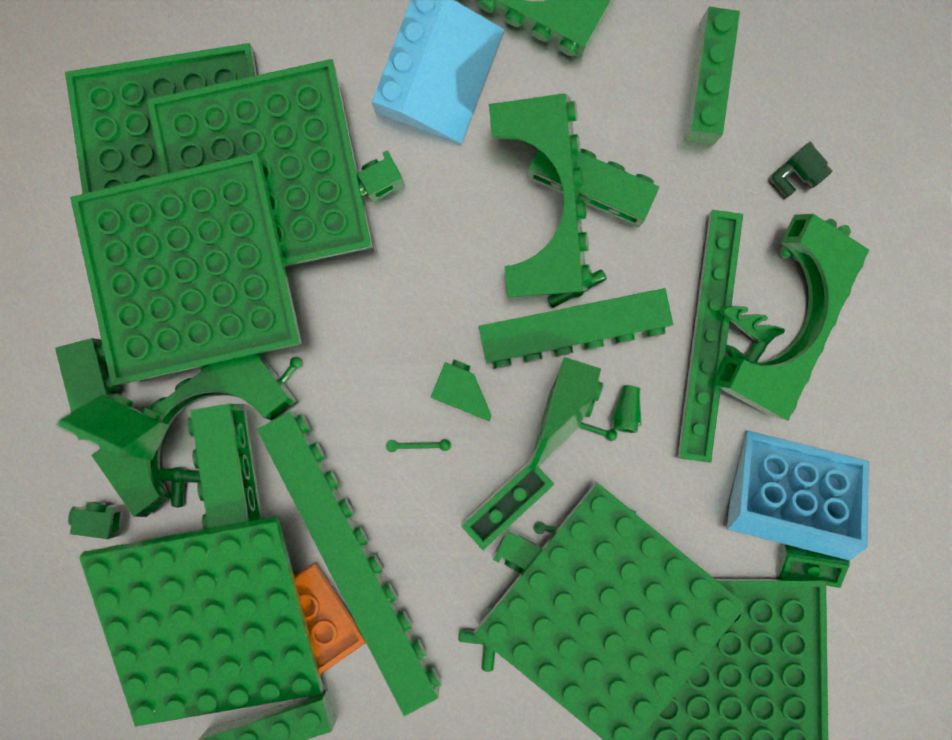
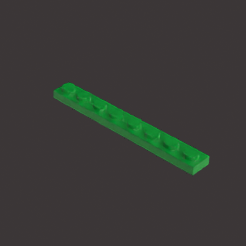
M711 210L709 213L677 457L680 459L708 463L712 461L721 389L714 386L713 383L725 360L730 322L729 319L719 312V309L732 306L743 214L719 210Z

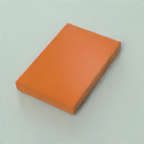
M315 562L294 576L321 675L366 642L348 607L318 563Z

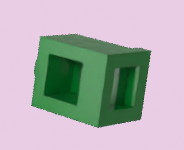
M388 150L382 153L383 160H372L363 165L362 171L357 173L362 196L368 194L372 202L405 185Z
M86 502V506L83 507L73 506L68 516V524L71 525L70 534L101 539H111L119 536L124 505L115 504L106 507V503Z
M507 528L493 554V560L499 563L500 559L504 558L506 559L504 565L521 573L522 569L525 570L539 553L541 547Z

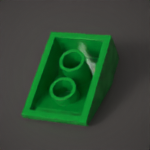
M567 357L563 358L549 391L528 469L535 471L579 428L584 416L588 418L591 416L594 403L599 400L603 388V383L599 382L601 368Z
M115 393L113 398L104 395L96 397L60 418L56 426L119 456L152 460L169 424L160 421L162 414L146 407L141 412L131 407L134 401Z

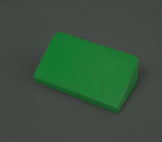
M782 544L778 578L823 579L826 581V586L841 588L850 562L849 560Z

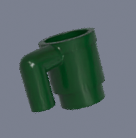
M809 141L771 175V181L788 198L796 191L794 186L786 179L793 172L804 183L807 182L814 188L833 171L827 165L828 161L814 147V144Z

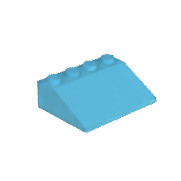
M410 0L372 99L375 113L462 145L502 39L504 29L454 0Z
M747 431L730 498L727 530L851 561L867 548L869 461Z

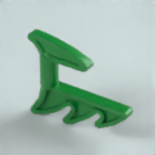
M726 306L719 309L721 314L755 341L746 356L736 347L726 345V350L730 357L756 363L767 345L775 337L785 333L784 328L773 325H757L768 319L766 315H741L748 312V308L745 306Z

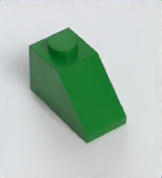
M453 359L452 364L444 362L430 398L490 421L492 415L475 374L469 372L471 366Z

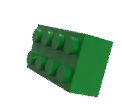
M229 403L190 410L191 417L188 418L187 425L190 436H194L196 449L192 452V458L195 468L199 469L201 480L197 484V492L200 501H204L206 513L202 516L203 529L262 519L244 404Z

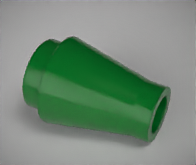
M631 385L622 386L620 397L611 417L613 422L612 429L625 433L638 432V426H642L641 388Z

